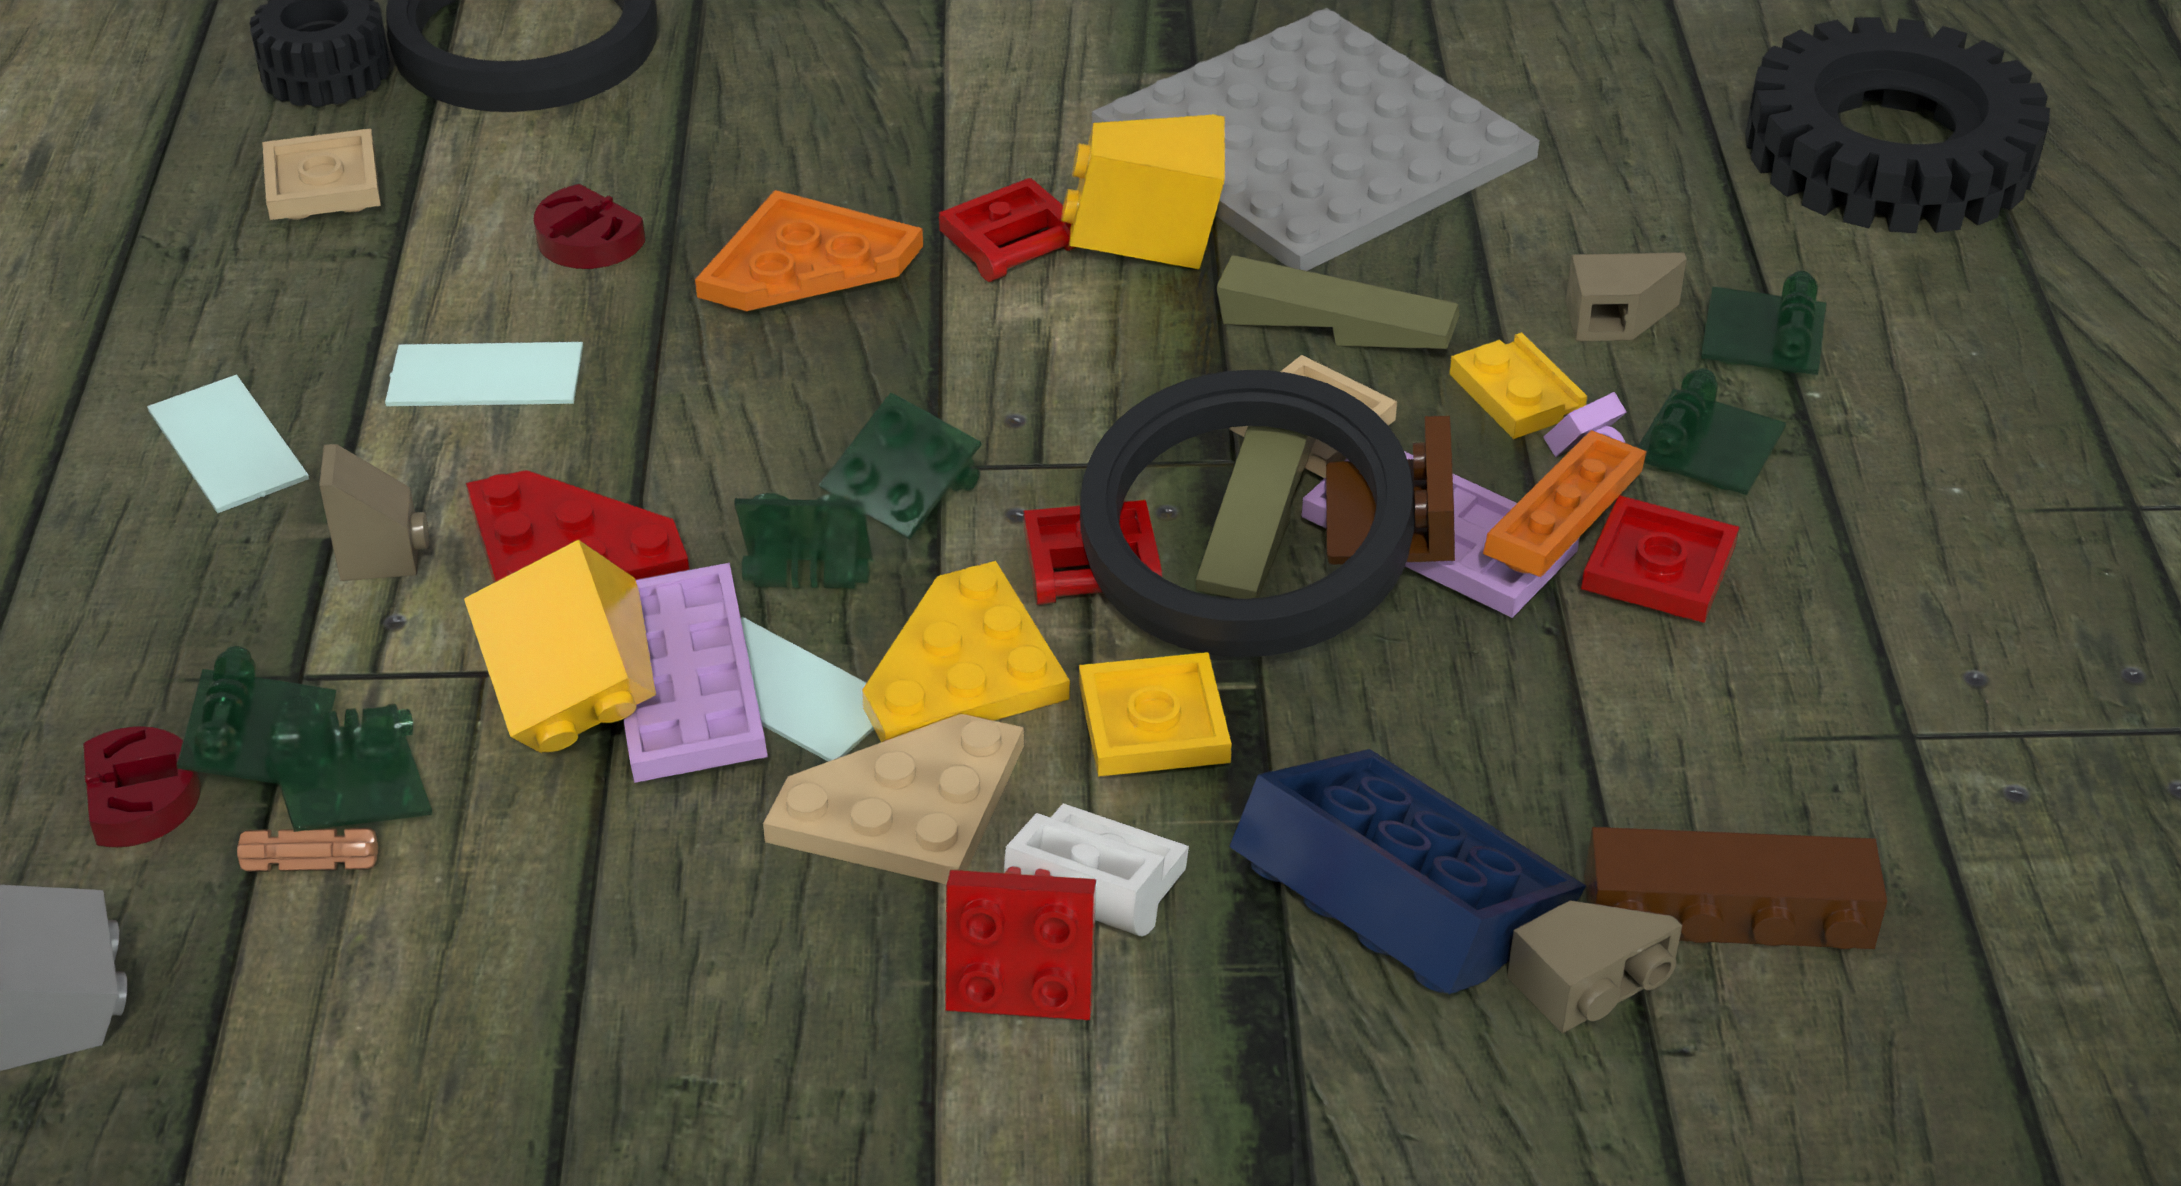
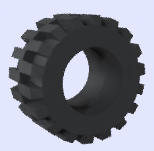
M267 0L268 3L260 5L255 10V16L250 19V32L261 82L267 93H273L274 98L280 101H290L291 104L299 106L312 105V107L346 103L347 100L358 99L366 95L367 91L375 90L381 85V80L386 79L389 74V67L391 65L381 8L378 2L374 0Z

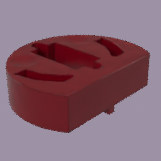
M581 184L565 187L550 194L541 201L534 212L537 246L543 256L561 266L575 269H595L611 266L633 256L645 243L642 217L614 203L611 196L603 197Z
M137 726L112 730L83 743L89 823L96 845L103 847H129L153 841L177 828L190 816L196 807L201 792L198 771L191 749L177 735L159 728Z

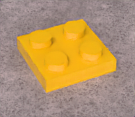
M1208 652L1079 665V686L1098 777L1231 763L1232 744Z

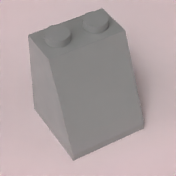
M0 885V1071L103 1045L112 1015H122L127 997V978L125 972L115 971L114 961L118 951L119 926L116 920H108L103 890Z

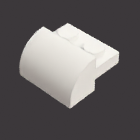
M1063 803L1051 817L1036 813L1010 841L1005 851L1004 873L1009 867H1019L1021 874L1035 875L1037 869H1045L1050 871L1051 876L1096 879L1095 920L1138 936H1145L1155 927L1158 903L1186 869L1189 846Z

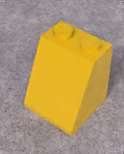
M1213 114L1093 123L1088 145L1078 143L1075 153L1072 176L1080 178L1077 190L1067 189L1064 199L1062 222L1071 223L1069 246L1200 270L1225 181V116Z
M580 540L464 598L510 737L540 753L565 749L577 741L578 734L600 723H612L622 720L635 712L637 704L656 695L639 588L636 580Z

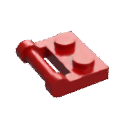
M1031 177L939 212V231L976 263L980 275L987 282L1004 277L1009 268L1063 247L1066 251L1077 248L1069 246L1071 223L1062 222L1063 204ZM1045 227H1049V228H1050V229H1047V230L1042 231V232H1040V233H1037V234H1035V235H1032V236H1029V237L1024 238V239H1022V240H1019V241H1017V242H1014V243H1012V244H1009V245H1007V246H1004V247H1001V248H998V247H997V246H999V245H1002V244H1004V243H1007V242L1012 241V240H1014V239H1017V238H1019V237H1022V236H1025V235H1027V234L1033 233V232H1035V231H1037V230H1040V229H1042V228H1045Z
M1146 500L1123 502L1119 525L1124 538L1138 558L1152 571L1162 577L1161 563ZM1080 506L1023 510L1024 534L1033 578L1036 605L1056 603V597L1103 593L1095 580L1091 568L1053 571V568L1089 565L1080 530Z

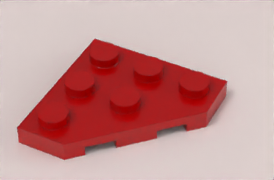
M528 470L510 474H497L486 479L466 483L469 503L494 583L577 540H580L634 577L635 580L689 570L688 557L672 518Z

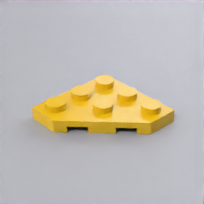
M992 561L936 577L862 689L863 709L881 742L960 713L995 721L1066 701L1070 698V680L998 563Z

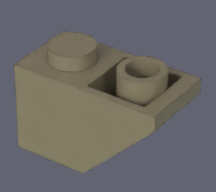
M1685 253L1573 254L1571 256L1566 304L1575 341L1634 340L1679 306L1687 261Z
M1570 900L1514 930L1507 978L1563 1034L1586 1020L1597 1021L1605 1017L1613 1010L1617 1003L1643 989H1656L1666 982L1676 967V955L1682 925L1673 916Z

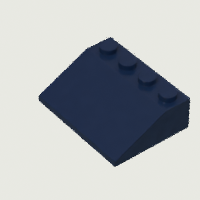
M1371 749L1258 774L1229 846L1250 860L1251 867L1256 873L1269 880L1282 882L1302 895L1304 903L1312 911L1325 917L1338 919L1357 932L1360 942L1367 948L1380 954L1393 956L1412 969L1414 977L1422 985L1431 990L1448 993L1449 995L1487 981L1510 960L1515 929L1570 900L1577 901L1581 898L1586 887L1582 882Z

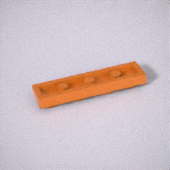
M1591 430L1487 533L1483 554L1504 562L1514 571L1531 573L1541 578L1642 472L1647 451Z

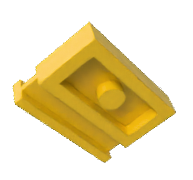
M1522 332L1514 335V342L1504 344L1501 340H1497L1451 356L1449 374L1513 439L1556 425L1563 419L1564 415L1585 406L1587 403V395Z

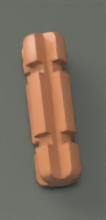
M336 828L280 829L278 836H271V830H246L240 834L237 846L240 867L247 872L271 871L272 864H278L279 871L336 870L337 863H345L346 870L371 869L376 864L378 854L376 833L370 828H346L345 835H337Z

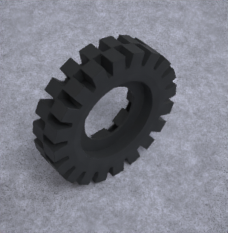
M1880 17L1854 18L1851 33L1840 21L1833 20L1815 24L1813 36L1800 29L1784 37L1782 48L1773 45L1763 56L1761 67L1758 66L1754 83L1745 133L1747 149H1752L1751 160L1759 173L1772 172L1770 184L1786 197L1804 191L1802 206L1823 216H1826L1839 204H1844L1846 208L1843 222L1870 229L1876 213H1881L1887 216L1889 232L1917 233L1920 216L1925 217L1935 233L1961 230L1964 216L1977 226L1998 218L2000 207L2009 211L2012 210L2024 199L2026 189L2031 190L2049 126L2050 108L2046 107L2048 97L2041 83H2030L2032 72L2018 59L2002 63L2004 50L1982 40L1964 49L1967 33L1942 26L1933 38L1923 36L1924 21L1898 18L1896 32H1887ZM1863 101H1882L1881 107L1915 112L1917 106L1934 112L1933 119L1954 133L1946 141L1933 144L1889 142L1869 137L1847 128L1840 121L1838 113L1860 108Z

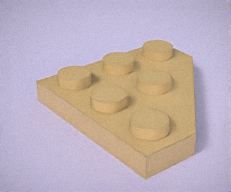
M960 713L787 777L763 823L765 842L947 884L950 870H968L1024 747V727Z

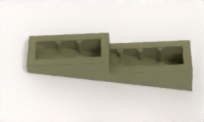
M1231 255L1216 286L1223 324L1333 327L1336 346L1447 349L1460 316L1457 303Z
M1248 426L1196 578V591L1230 598H1259L1290 522L1291 499L1316 441L1315 438L1281 428Z

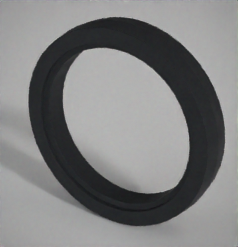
M388 0L386 6L387 38L395 65L403 78L415 89L433 99L453 106L480 111L524 112L543 110L572 104L605 92L630 77L642 66L653 50L657 33L655 0H614L623 10L618 22L607 33L583 46L560 54L528 60H481L443 51L431 44L421 34L425 24L433 14L456 0Z
M1236 370L1207 374L1179 382L1147 397L1121 416L1104 434L1088 461L1081 489L1080 530L1085 552L1095 580L1113 606L1133 624L1167 643L1200 653L1208 652L1211 655L1225 657H1258L1293 652L1326 641L1354 626L1369 615L1395 586L1407 562L1415 526V496L1410 466L1399 440L1378 414L1362 401L1328 383L1306 376L1270 370ZM1266 426L1281 428L1313 437L1346 457L1366 480L1374 497L1376 513L1369 533L1356 552L1343 565L1317 582L1295 591L1263 598L1239 599L1216 597L1188 590L1164 579L1145 565L1130 548L1120 528L1119 520L1124 499L1137 476L1160 454L1194 436L1230 427Z

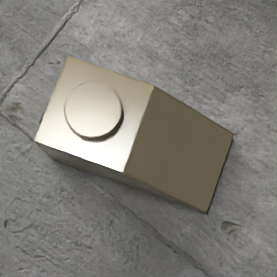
M338 444L324 445L319 487L340 581L417 575L418 550L428 549L429 532L426 513H415L410 487Z

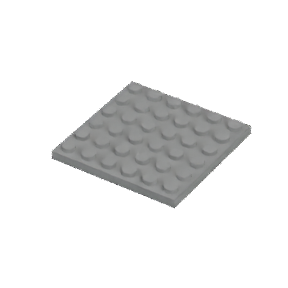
M1328 8L1315 11L1303 19L1287 26L1279 27L1269 34L1246 44L1238 45L1228 52L1200 62L1194 67L1169 78L1161 79L1151 86L1128 96L1120 97L1114 102L1092 111V125L1099 122L1213 114L1225 116V181L1215 216L1287 267L1305 271L1317 267L1536 159L1539 148V139L1519 128L1515 123L1506 120L1482 105L1478 100L1469 97L1445 82L1441 77L1432 74L1407 56L1395 51L1370 33L1363 31Z

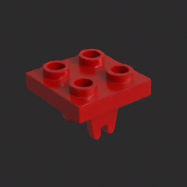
M1009 867L1005 873L950 870L946 884L945 1011L1090 1020L1093 999L1096 879L1051 876L1049 870L1041 868L1036 870L1035 875L1021 874L1019 867Z

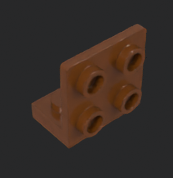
M1450 415L1425 416V442H1414L1413 459H1407L1411 470L1415 496V526L1407 562L1455 561ZM1350 461L1329 462L1326 465L1327 561L1331 565H1343L1356 552L1369 533L1376 513L1373 494L1360 471Z

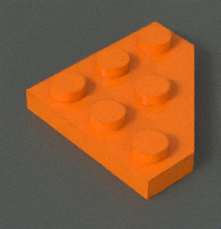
M775 190L695 279L697 298L722 304L729 308L750 311L899 277L923 247V228Z

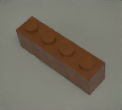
M1592 827L1584 874L1587 903L1673 916L1682 925L1679 941L1763 944L1767 946L1834 947L1838 949H1875L1887 905L1876 838Z

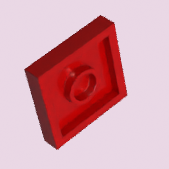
M1619 495L1584 569L1581 589L1615 600L1626 601L1674 616L1705 623L1735 550L1740 527Z

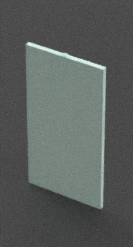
M583 342L399 344L393 371L389 375L391 379L385 404L386 406L574 404Z
M237 374L147 406L148 411L217 513L260 497H265L268 494L309 479L308 473Z
M741 617L762 726L828 762L848 754L874 730L863 709L862 689L866 682L752 621Z

